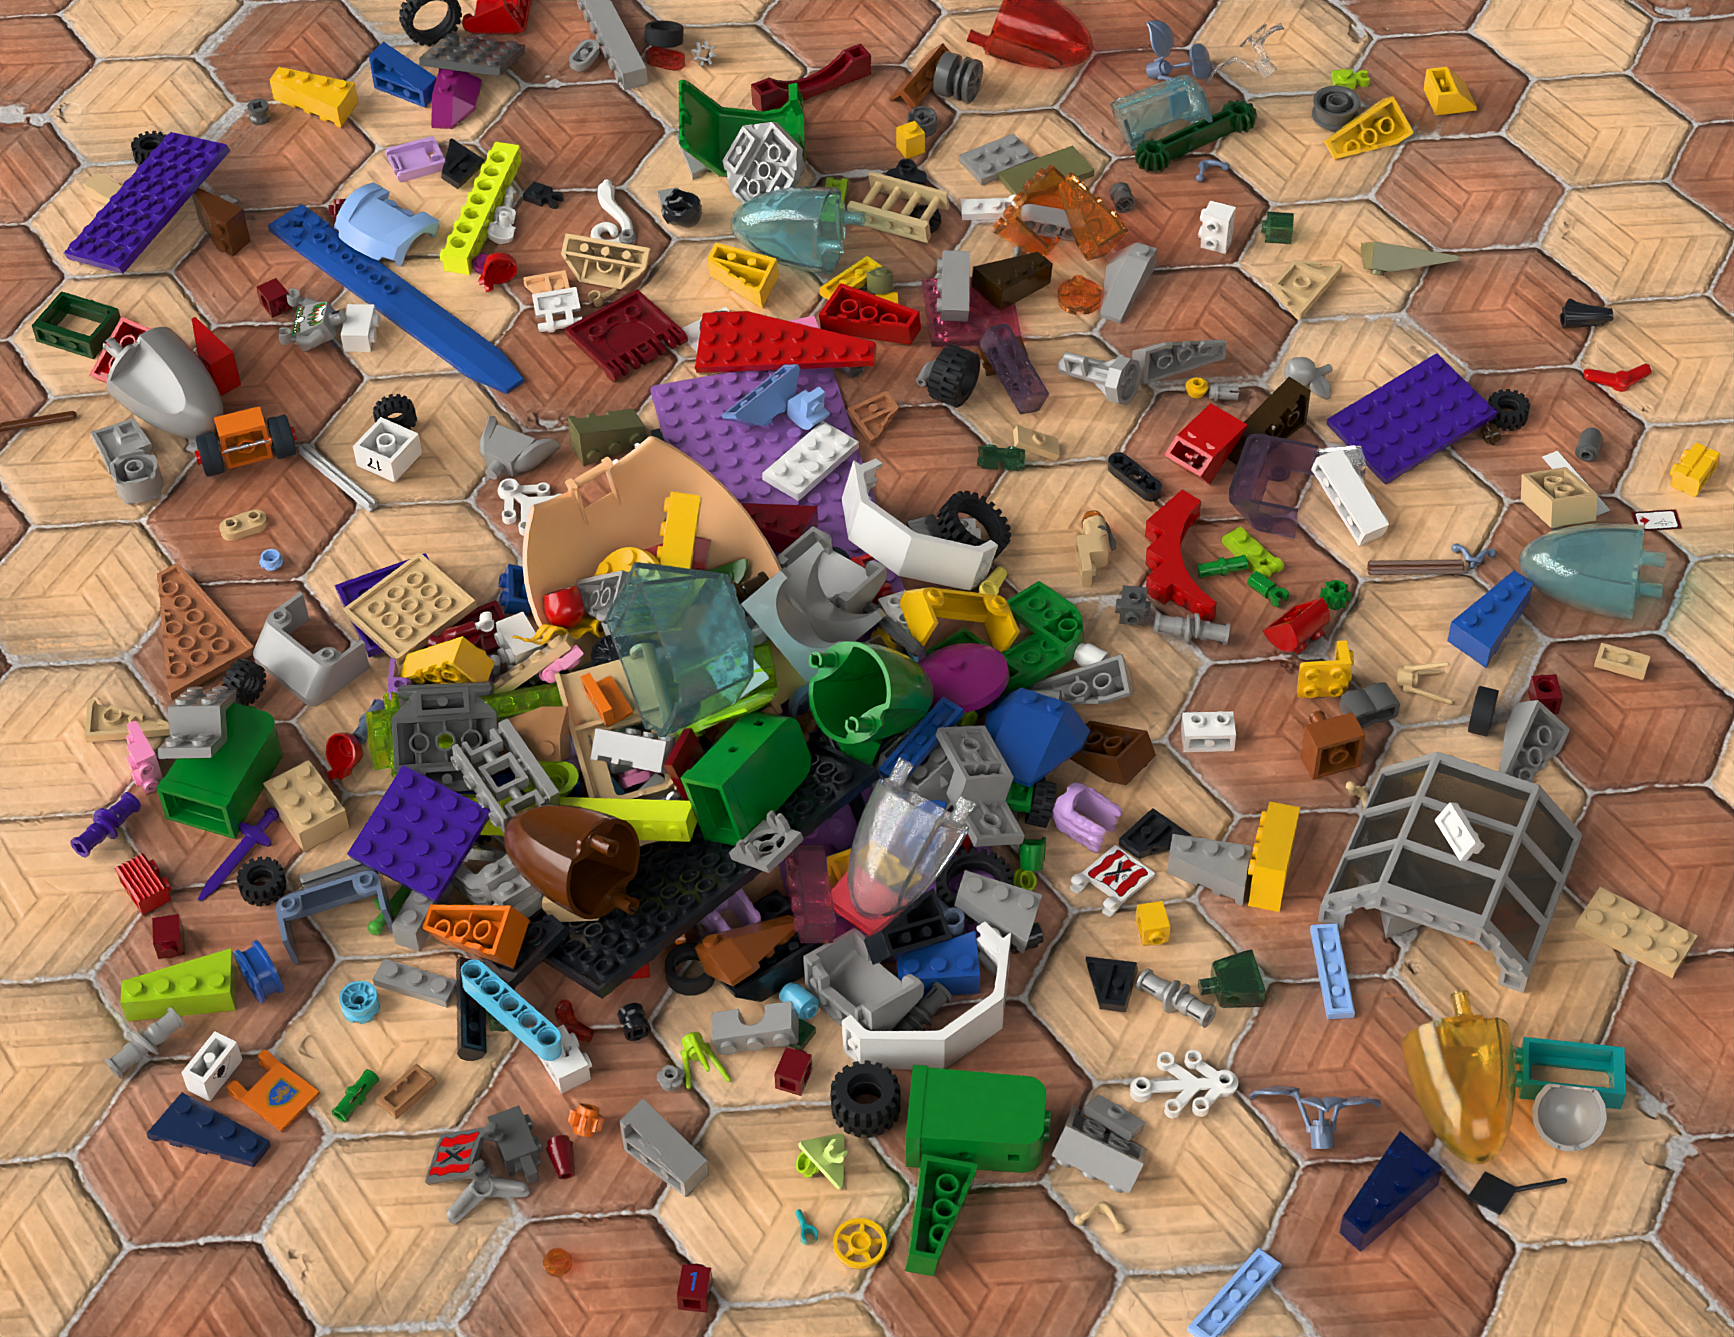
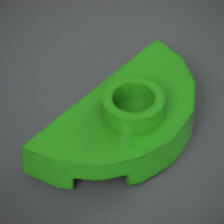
M744 558L703 572L701 575L709 586L726 591L729 581H734L738 585L742 583L746 572L749 570L748 559Z

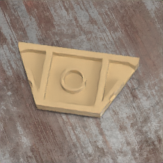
M1293 260L1272 284L1271 292L1296 319L1301 320L1341 273L1343 264L1336 263L1335 267L1322 266V262Z

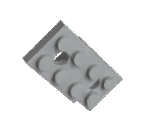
M226 686L213 687L212 690L202 691V687H189L187 691L181 693L168 706L170 737L158 748L159 759L211 758L228 741L226 710L236 700V690H228Z
M985 725L938 728L936 737L954 769L946 794L973 845L981 847L1022 844L1025 835L1005 801L1014 777Z

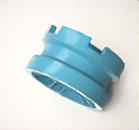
M360 980L354 981L341 990L339 996L343 1016L349 1022L368 1023L374 1019L373 1016L376 1013H379L380 1004L377 991L371 983Z

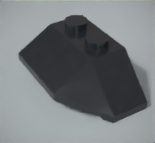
M804 925L786 943L777 944L773 948L775 953L770 958L763 957L758 962L760 968L734 986L722 981L720 983L735 998L763 1002L781 991L786 984L794 983L805 976L803 956L821 947L824 941L812 928Z

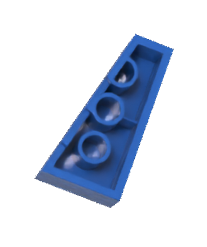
M1515 570L1512 571L1451 622L1447 641L1487 668L1492 656L1496 654L1500 644L1510 633L1511 627L1517 622L1530 601L1533 582Z

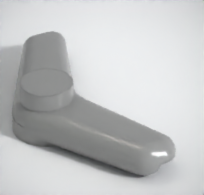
M491 1176L488 1180L484 1181L473 1179L448 1209L447 1218L450 1223L456 1224L486 1197H526L529 1194V1188L525 1182Z

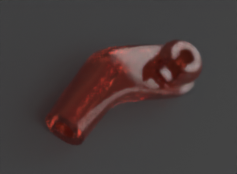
M563 999L559 1001L555 1009V1016L559 1026L564 1025L569 1034L572 1032L575 1034L577 1040L590 1043L594 1030L576 1019L572 1003L569 1000Z

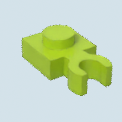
M1353 69L1332 70L1331 79L1333 86H1343L1349 89H1355L1356 85L1361 87L1369 86L1370 78H1367L1368 71L1361 70L1357 73H1353Z

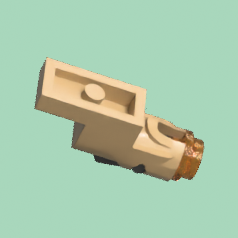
M1095 510L1084 514L1081 522L1083 535H1076L1075 553L1082 587L1092 586V576H1096V568L1107 566L1111 551L1116 549V542L1108 523L1105 522L1104 516Z

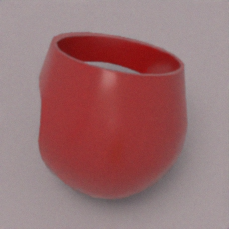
M578 585L544 595L545 615L552 625L570 629L580 624L583 620L585 608L582 599L583 594Z

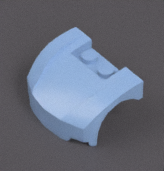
M374 182L359 187L345 200L338 212L334 226L335 229L339 230V238L355 250L376 260H380L382 257L394 260L397 266H401L410 245L419 235L427 233L432 237H436L440 224L438 219L424 211L414 215L411 210L401 208L395 201L388 199L390 194L388 190Z

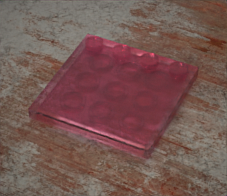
M969 277L968 322L941 321L940 312L936 311L937 298H940V292H937V278L922 279L921 281L931 347H945L949 344L972 346L1021 336L1015 303L1000 311L971 287L972 277Z

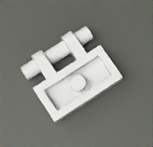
M576 287L532 294L536 318L545 317L546 319L545 323L538 324L539 333L546 331L553 333L555 330L566 328L582 319V316L573 318L572 312L581 310ZM565 313L566 319L553 321V315Z

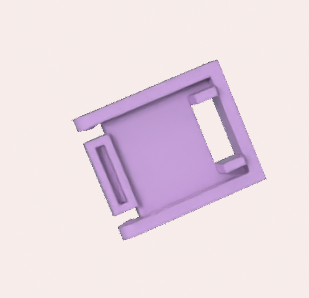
M434 136L390 147L385 151L399 182L440 172L445 163V158ZM433 151H434L435 154L430 155V157H431V161H430V159H429L427 153H430V152H433Z

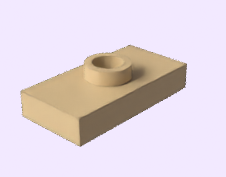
M1019 425L1013 430L1016 448L1052 460H1057L1060 456L1058 438Z

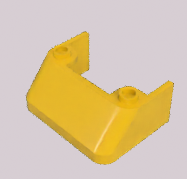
M927 587L907 590L899 600L911 636L922 644L923 647L938 624L936 617L983 622L994 649L1000 653L1008 650L1019 634V629L1005 598L1000 595Z

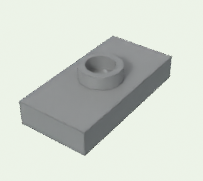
M1099 1094L1085 1105L1083 1111L1084 1115L1128 1141H1131L1139 1134L1146 1123L1126 1111L1122 1106L1114 1104Z

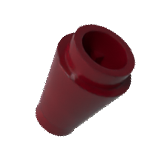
M558 1135L550 1138L547 1141L546 1151L558 1174V1178L564 1180L575 1175L573 1141H570L567 1135Z

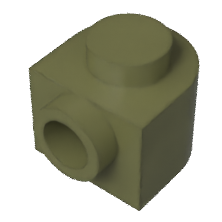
M877 267L867 272V289L877 294L892 292L893 272L888 270L887 267Z

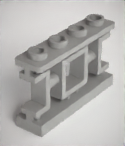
M508 718L498 722L499 729L495 730L493 728L489 730L491 742L474 750L471 749L466 741L462 743V747L455 744L452 746L453 756H451L454 768L457 771H462L467 787L470 790H475L478 803L482 808L486 807L490 810L489 817L495 827L499 826L503 833L507 823L521 810L534 804L536 806L560 805L559 791ZM504 743L509 753L497 758L495 754L504 750ZM485 759L487 763L478 767V775L472 765ZM510 767L517 779L497 787L490 776ZM530 781L535 790L522 795L520 791L529 787ZM511 796L513 801L505 804L503 811L498 802Z

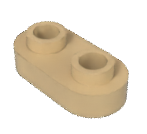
M250 510L223 520L219 528L225 540L236 541L262 532L266 529L268 522L263 511Z

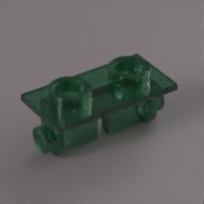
M992 444L984 445V447L978 446L979 457L977 466H982V469L998 470L999 462H1003V470L1019 471V469H1024V449H1019L1015 446L998 448Z

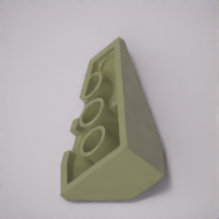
M1381 242L1361 243L1364 269L1371 270L1370 274L1384 276V272L1458 261L1460 257Z

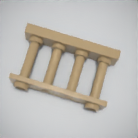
M870 171L868 176L871 190L862 203L849 202L847 205L849 221L928 243L931 238L929 220L937 208L949 210L950 208L948 192ZM879 192L889 194L882 208L871 206ZM898 197L909 200L900 214L890 211ZM917 203L929 205L920 219L910 217Z

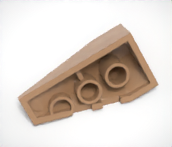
M543 706L508 718L537 761L561 762L570 758L569 706ZM504 743V750L499 752V757L509 753Z

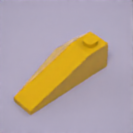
M1394 96L1380 100L1324 140V143L1333 159H1338L1398 144L1414 132Z

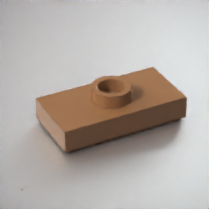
M416 1063L376 1099L377 1105L397 1120L436 1085V1079Z

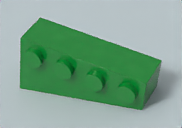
M922 1155L916 1185L905 1266L906 1272L934 1276L974 1183L979 1164Z

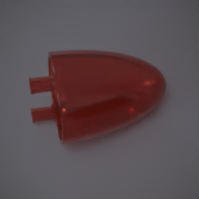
M1003 0L989 36L971 29L967 38V42L983 47L987 56L990 55L1011 63L1035 68H1070L1085 62L1093 52V39L1085 24L1074 12L1058 0Z

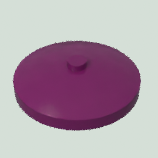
M962 643L947 646L930 653L918 662L927 672L933 684L934 698L928 712L932 710L942 697L963 708L964 713L975 711L998 698L1009 682L1010 674L1005 657L998 650L983 644Z

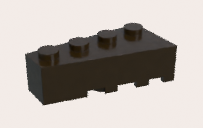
M1289 376L1244 421L1249 426L1227 459L1246 471L1307 423L1311 390Z

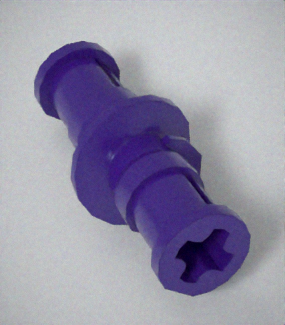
M125 792L122 794L121 800L108 809L100 808L95 811L94 823L90 824L79 837H74L70 841L74 851L85 858L90 855V851L97 844L105 840L106 836L110 839H116L118 837L116 828L122 825L133 812L140 810L141 804L133 794Z

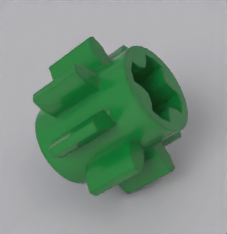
M1333 580L1326 582L1325 588H1321L1320 598L1323 597L1329 609L1339 610L1346 608V602H1350L1352 593L1348 591V584L1345 585L1342 581Z

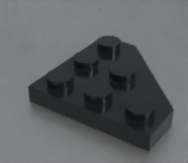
M553 914L543 916L541 921H529L514 969L482 957L480 958L514 990L571 932Z

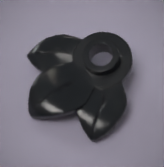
M911 159L900 160L896 168L888 170L885 174L886 176L912 183L923 184L927 181L926 173L917 169V165Z

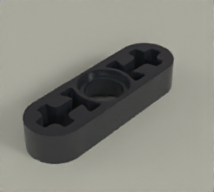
M1116 452L1109 456L1108 471L1143 500L1153 502L1161 497V482L1129 456L1121 452ZM1132 474H1137L1141 478L1134 480L1129 478L1128 476Z

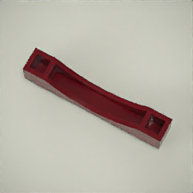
M860 43L842 50L826 67L808 77L790 81L776 80L769 77L751 84L752 105L757 111L782 108L789 101V84L797 83L803 100L869 76L871 75V54Z

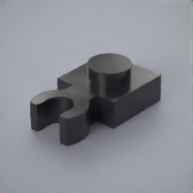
M535 181L523 193L524 201L541 207L546 203L550 208L557 209V201H564L561 192H553L552 187Z

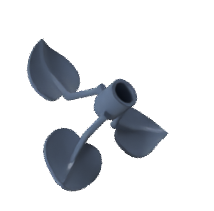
M1148 21L1146 24L1150 33L1151 45L1154 53L1159 58H1155V62L1147 64L1146 73L1150 79L1157 78L1158 80L1170 81L1168 87L1171 118H1175L1190 108L1191 95L1188 87L1182 85L1181 79L1167 77L1168 74L1171 73L1172 69L1192 65L1194 77L1204 79L1209 76L1212 70L1210 55L1203 44H1194L1189 52L1190 62L1171 65L1170 62L1163 60L1170 54L1169 49L1174 46V36L1171 28L1162 21Z
M1290 1086L1265 1087L1253 1091L1249 1096L1250 1100L1260 1094H1286L1294 1097L1306 1124V1132H1310L1311 1149L1334 1148L1333 1132L1336 1131V1122L1340 1109L1349 1105L1365 1103L1381 1108V1100L1373 1097L1352 1096L1344 1098L1326 1096L1322 1098L1306 1097L1301 1099L1299 1094L1300 1088ZM1303 1103L1319 1109V1119H1313V1125L1310 1123ZM1334 1107L1330 1124L1329 1119H1324V1111L1327 1113Z

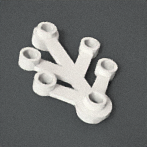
M504 479L498 487V495L504 499L503 522L508 525L516 522V511L513 509L514 500L521 504V522L518 524L519 533L524 536V528L527 524L531 506L562 494L550 496V486L545 482L536 485H519L515 479ZM536 493L538 497H527L524 494Z
M1190 1050L1185 1054V1065L1190 1069L1198 1070L1207 1077L1198 1079L1175 1063L1174 1056L1171 1053L1162 1052L1158 1055V1068L1168 1071L1179 1080L1150 1082L1145 1077H1138L1131 1083L1130 1096L1136 1102L1143 1103L1151 1098L1152 1093L1181 1092L1175 1099L1166 1101L1164 1113L1167 1117L1177 1118L1180 1116L1182 1108L1199 1090H1209L1204 1097L1194 1099L1192 1104V1112L1196 1116L1203 1117L1208 1114L1209 1107L1219 1097H1228L1237 1090L1238 1078L1231 1071L1215 1070L1202 1061L1200 1052ZM1189 1058H1196L1197 1061L1192 1062ZM1166 1059V1060H1169L1170 1062H1169V1063H1163L1162 1060ZM1137 1086H1144L1146 1088L1140 1089ZM1203 1105L1205 1106V1108L1199 1109L1196 1106ZM1169 1107H1176L1177 1110H1176V1111H1171V1110H1169L1168 1108H1169Z

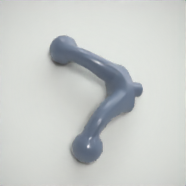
M1203 160L1198 165L1200 173L1196 175V181L1202 182L1204 180L1205 169L1210 166H1220L1223 171H1228L1230 166L1228 163L1217 160Z
M1457 543L1452 545L1453 552L1458 553L1462 551L1465 562L1470 563L1471 569L1475 568V564H1481L1486 555L1489 557L1496 555V550L1490 548L1481 551L1476 557H1472L1464 546Z

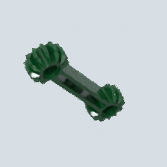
M1238 99L1236 102L1229 101L1228 104L1223 105L1221 112L1157 141L1153 140V138L1150 141L1143 140V143L1138 144L1136 148V163L1139 165V169H1145L1146 172L1153 171L1155 173L1157 170L1163 172L1164 168L1169 167L1170 161L1232 132L1236 131L1239 134L1242 131L1249 132V129L1254 128L1256 122V109L1253 108L1252 103L1247 104L1246 100L1242 102Z

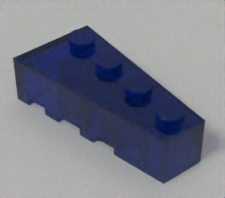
M1399 1131L1344 1213L1339 1233L1361 1252L1438 1186L1443 1167L1404 1133Z

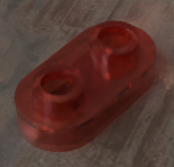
M652 46L645 53L646 62L651 66L671 71H678L685 67V56L679 51Z

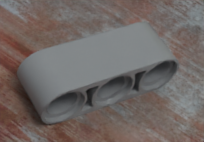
M1026 204L1020 208V229L1028 234L1076 241L1082 236V216L1074 211Z

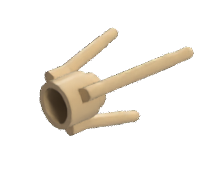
M1449 662L1398 666L1397 686H1403V692H1413L1448 704L1454 703L1452 699L1412 687V684L1417 685L1418 675L1441 674L1442 670L1432 669L1448 667L1450 665Z

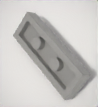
M385 958L373 977L375 986L446 1008L456 992V980Z

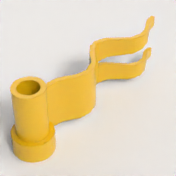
M584 616L580 624L570 628L568 631L563 627L544 624L540 626L532 638H523L516 635L512 637L524 642L543 645L549 641L553 633L560 636L570 633L574 639L582 637L586 632L600 638L606 636L601 624L602 621H599L597 618ZM547 630V632L545 633L544 637H543L541 640H539L540 637H541V636L544 634V632Z

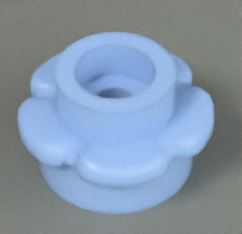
M267 549L262 552L259 564L265 570H277L283 564L282 555L276 549Z

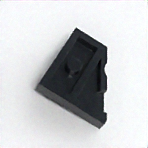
M451 138L441 179L459 189L481 168L485 159Z
M1086 956V965L1099 1008L1126 1012L1138 970L1137 962Z

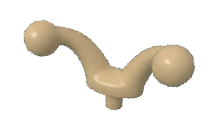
M1353 781L1347 782L1346 789L1352 796L1357 795L1361 798L1363 806H1365L1369 797V793L1366 791L1367 788L1365 786H1356Z
M1106 1201L1097 1202L1083 1215L1078 1214L1074 1217V1223L1081 1226L1087 1218L1096 1213L1107 1214L1114 1223L1117 1233H1124L1126 1231V1225L1119 1222L1113 1207L1107 1204Z

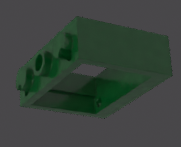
M61 291L31 326L36 342L94 360L103 349V344H107L106 340L112 335L121 317L118 308ZM67 314L101 323L91 336L58 326Z

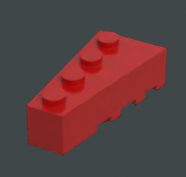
M842 283L839 284L819 313L821 329L848 336L911 345L921 330L919 311Z

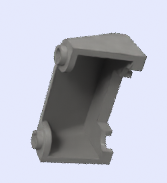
M813 526L776 557L781 568H787L815 543L823 539L828 547L822 553L818 563L820 586L826 597L835 606L852 614H864L863 608L866 607L867 602H872L887 579V569L882 563L870 561L866 568H863L833 551L832 539L829 534Z
M856 928L803 956L806 990L819 1000L818 1007L840 1026H842L843 1019L852 1015L866 1030L891 1031L923 997L924 985L919 977L907 974L901 981L880 963L872 965L864 943L867 935H863Z

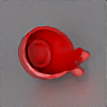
M506 252L489 254L485 260L481 277L478 280L479 285H484L485 292L493 290V284L499 285L509 282L517 274L516 260Z
M348 732L335 733L327 741L326 757L332 770L327 771L328 780L337 778L342 780L352 774V769L363 757L364 752L360 741Z

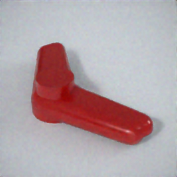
M1643 364L1631 370H1621L1616 373L1585 369L1583 374L1587 381L1624 392L1633 384L1650 375L1652 370L1649 364Z

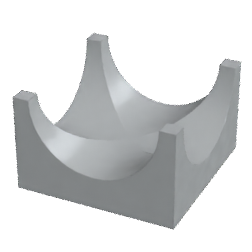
M823 539L815 543L787 568L781 569L741 604L806 682L819 671V668L814 669L809 665L810 654L813 655L812 652H825L835 644L845 641H856L886 616L881 608L868 614L848 613L835 606L826 597L818 579V563L822 553L828 547Z

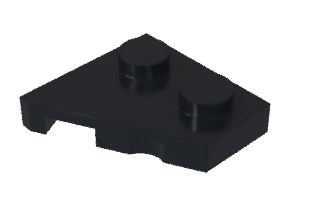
M1152 808L1119 838V845L1140 859L1169 850L1173 834L1191 836V834Z

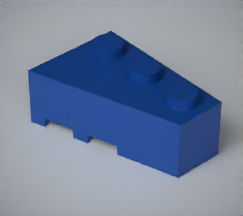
M384 41L369 55L375 89L424 108L432 102L436 76Z
M973 931L898 957L897 978L902 981V978L907 974L919 977L924 985L923 997L932 990V985L935 982L943 985L951 995L980 994V969L976 932Z

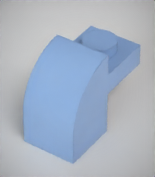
M817 387L811 392L804 390L788 400L787 416L796 425L805 430H809L825 420L830 414L824 408L825 391Z

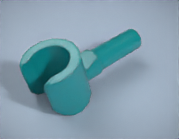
M801 1209L796 1210L795 1214L801 1226V1243L807 1245L806 1234H812L815 1241H817V1229L814 1226L808 1225Z

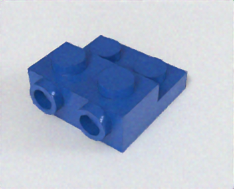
M508 564L505 573H501L498 586L503 588L499 597V605L504 606V613L516 615L524 612L525 616L528 617L529 612L532 610L526 592L523 566Z

